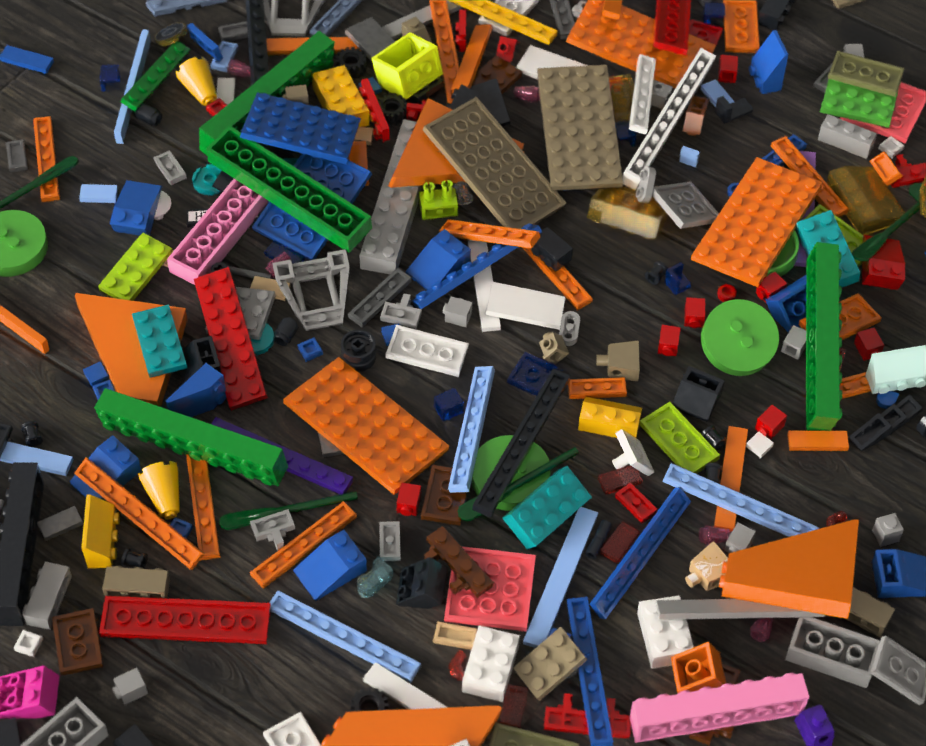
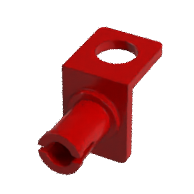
M500 36L496 56L504 61L512 62L516 44H519V41Z

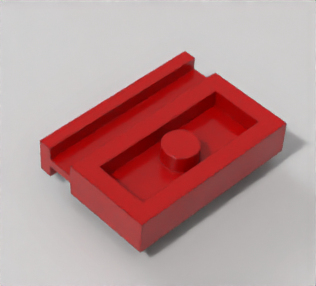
M459 10V22H456V32H459V34H456V45H459V52L466 51V10Z

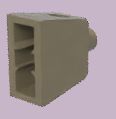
M639 341L609 344L607 355H596V366H607V375L609 377H625V380L638 381L640 372Z

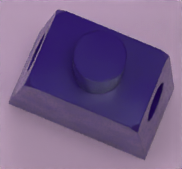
M822 705L801 711L794 721L806 745L832 746L834 728Z

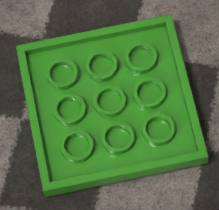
M829 79L820 112L889 128L898 90L894 97Z

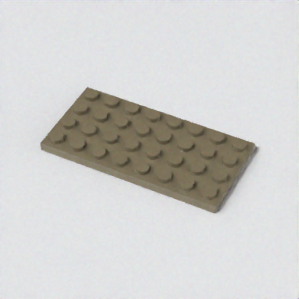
M607 65L537 68L551 191L623 187Z
M477 97L424 126L423 131L503 227L521 229L527 224L536 225L566 205V202L556 190L551 191L550 183Z

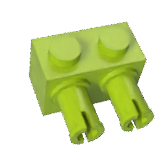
M445 180L442 181V189L434 190L435 185L433 182H429V186L427 182L424 183V191L419 192L422 220L458 216L455 188H452L453 182L451 180H447V184Z

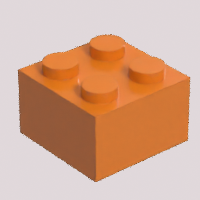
M709 642L671 657L678 693L686 690L690 692L699 691L704 687L718 688L726 684L720 653Z

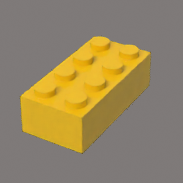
M345 65L312 73L313 90L323 109L353 115L361 118L359 127L369 126V109Z

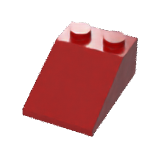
M863 235V242L873 236ZM887 239L885 244L868 261H862L863 285L898 290L905 281V261L899 240Z

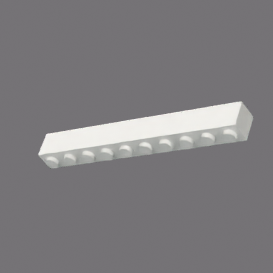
M700 48L622 176L624 185L636 191L640 184L639 175L641 170L646 166L650 167L710 70L716 57L715 55Z

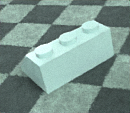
M926 345L872 354L865 375L872 394H884L894 390L903 391L912 387H924L926 385Z

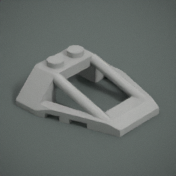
M264 0V13L271 35L306 36L313 24L314 17L318 15L321 5L326 0H315L310 13L309 0H303L302 19H277L278 0H272L271 11L269 1Z
M346 249L328 252L327 257L294 264H292L291 259L272 263L276 282L306 331L343 324L350 268ZM340 273V300L333 277ZM326 278L333 306L307 311L300 283ZM287 283H292V284H293V288H294V292H295V296H296V301H295V299H294V297H293V295H292V293H291V291H290L289 286H288Z

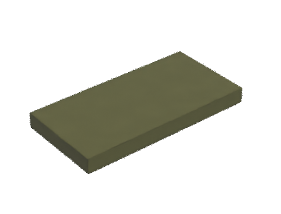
M837 50L828 79L895 97L905 68Z
M495 723L489 746H579V743Z

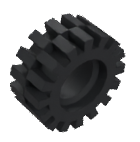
M346 47V50L341 49V53L338 52L336 56V67L345 65L351 78L354 79V76L358 78L359 74L363 75L366 72V54H364L363 50L360 51L359 48L355 50V47H352V49ZM349 61L357 62L355 64H346Z
M388 93L387 97L384 94L382 98H378V103L389 126H392V123H395L396 126L398 122L402 123L403 119L406 120L407 102L405 98L402 99L401 95L397 97L396 93H394V96ZM388 108H396L397 110H396V111H387L386 109H388Z
M368 687V691H365L364 688L360 689L361 693L359 694L357 691L355 698L352 697L350 703L351 712L362 711V706L367 702L375 703L378 706L377 711L389 710L387 696L385 697L382 691L379 693L377 688L372 691L371 687Z

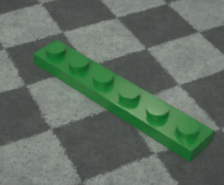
M176 40L122 97L121 103L136 112L139 106L147 100L189 54L190 48Z

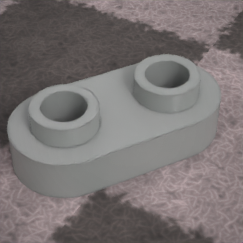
M646 166L640 172V184L636 190V197L639 202L648 203L652 197L656 177L655 168Z
M574 311L565 312L561 318L559 335H562L566 346H572L578 340L580 316Z

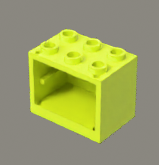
M410 32L372 57L378 84L381 88L392 94L401 95L402 99H408L443 75L437 46Z

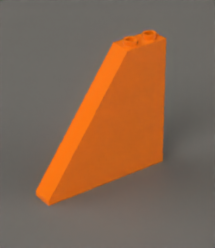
M429 98L427 99L390 180L389 187L421 186L426 182L428 185L429 182H433L435 185L441 184L444 180L446 184L447 180H451L453 183L465 182L423 131L425 125L447 114L452 109ZM513 139L522 150L524 143Z
M76 293L75 299L78 309L115 391L161 407L171 373L149 378L132 313L164 305ZM170 306L181 343L188 320L186 308Z
M850 520L729 553L728 562L723 561L722 573L725 576L721 575L719 585L720 588H723L722 597L848 619L852 601L859 520Z
M498 705L346 712L343 718L339 717L333 727L335 729L332 735L328 734L325 737L322 746H451L467 739L470 746H482L500 717L502 707Z

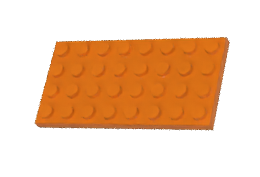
M604 0L587 1L566 40L567 43L635 72L640 54L655 58L654 80L672 86L674 89H676L700 48L712 54L716 47L712 43L689 34L686 55L653 47L655 19L623 5L621 6L618 20L603 16Z
M756 157L691 255V260L759 287L796 229V223L801 221L822 188V182Z
M340 357L336 358L283 399V403L393 495L399 492L401 482L410 483L449 451V445Z

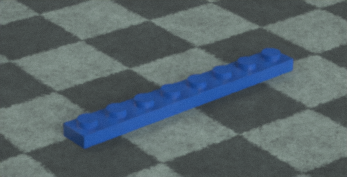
M527 224L521 228L538 231L539 233L542 232L539 225ZM495 244L489 252L479 254L475 261L462 265L461 270L449 273L442 282H435L428 291L418 293L416 298L412 300L414 306L420 309L426 307L509 254L518 246Z
M681 487L673 489L589 604L600 619H606L690 504V499Z
M588 597L567 599L573 641L588 659L578 667L590 744L591 746H613Z

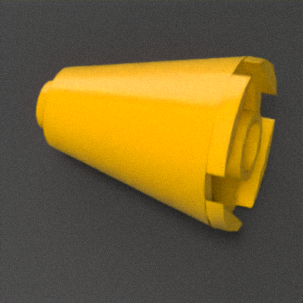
M194 57L179 66L180 70L179 72L176 71V77L203 106H207L217 99L209 63L204 57H201L202 59Z
M169 461L170 465H164L163 462L151 464L142 469V474L138 473L139 479L160 517L167 520L175 518L180 512L178 467L173 461Z

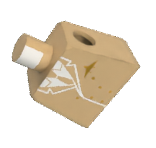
M714 541L692 559L689 570L691 574L686 576L685 580L691 588L700 583L706 591L719 587L721 575L725 576L722 573L723 561L728 562V557Z

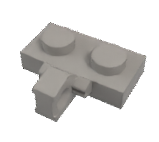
M404 293L401 303L396 302L395 304L385 301L380 321L417 329L422 310L413 308L410 305L411 295Z
M289 509L250 521L256 541L268 538L269 542L274 541L277 551L284 547L283 537H286L285 532L295 529Z

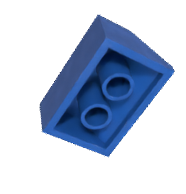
M806 275L766 299L772 317L788 333L793 325L801 328L798 325L799 321L806 318Z

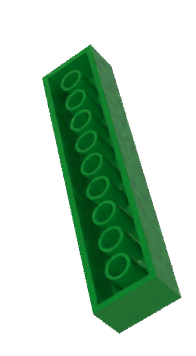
M320 31L314 34L199 128V150L207 155L206 148L229 125L241 132L257 92L283 98L282 94H286V87L303 86L305 84L307 88L312 82V73L332 67L335 42Z
M230 125L206 148L208 162L343 250L346 249L348 253L372 229V219L369 214L258 143L240 138L241 132Z
M816 242L806 259V431H831L836 426L838 420L842 418V408H840L842 373L839 372V366L842 363V355H839V349L842 345V338L839 337V331H841L842 321L839 320V314L842 310V304L839 303V297L842 292L839 280L841 279L842 270L839 269V263L841 262L842 254L839 252L838 244Z
M106 388L94 407L103 427L110 431L117 430L128 437L132 435L142 442L147 443L149 441L155 443L159 448L172 449L179 455L189 454L194 460H206L214 467H224L231 473H241L248 479L255 478L269 486L272 484L279 486L288 468L282 448Z

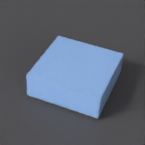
M683 146L679 162L696 168L700 152Z

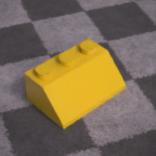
M585 397L579 417L578 430L617 438L616 433L622 429L636 438L643 408Z
M93 495L86 496L82 538L83 555L88 568L112 567L113 560L117 558L114 542H118L116 524L120 522L119 512H116L114 504Z

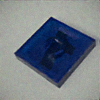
M524 352L509 375L507 383L537 396L552 369L558 370L559 367Z

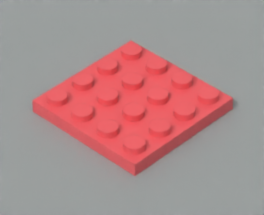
M900 82L889 128L840 117V119L888 138L892 136L899 142L906 144L926 104V91Z
M462 547L494 584L492 588L478 598L470 589L465 590L464 588L457 594H454L449 587L444 622L527 632L536 555ZM452 569L449 585L457 580L456 573Z

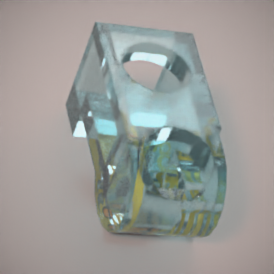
M379 556L373 561V569L357 579V591L363 598L373 596L393 578V569Z

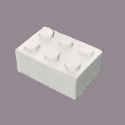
M680 595L639 602L637 615L651 669L672 666V656L694 648L686 619L660 620L658 617L656 600H681Z
M479 626L462 680V692L503 702L518 652L520 636Z

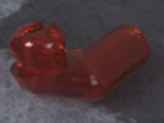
M840 511L829 516L826 520V527L845 522L847 514L844 511Z
M458 650L449 663L451 676L458 681L463 680L465 671H463L461 664L467 657L461 650Z

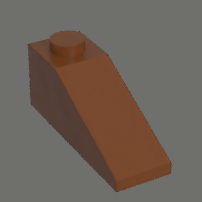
M698 96L692 97L686 111L683 132L691 136L700 135L710 99Z

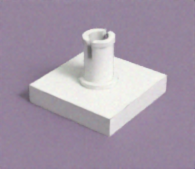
M622 429L618 431L616 436L624 453L612 460L615 468L620 471L623 467L630 464L647 476L653 474L654 470L640 440Z

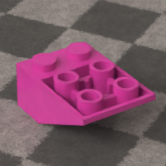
M40 666L0 676V719L14 717L16 719H38L55 715L60 675L46 666Z

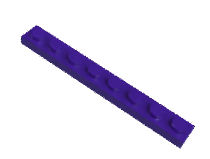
M215 417L211 423L212 425L282 448L288 464L286 471L335 493L345 494L353 482V477L222 419Z

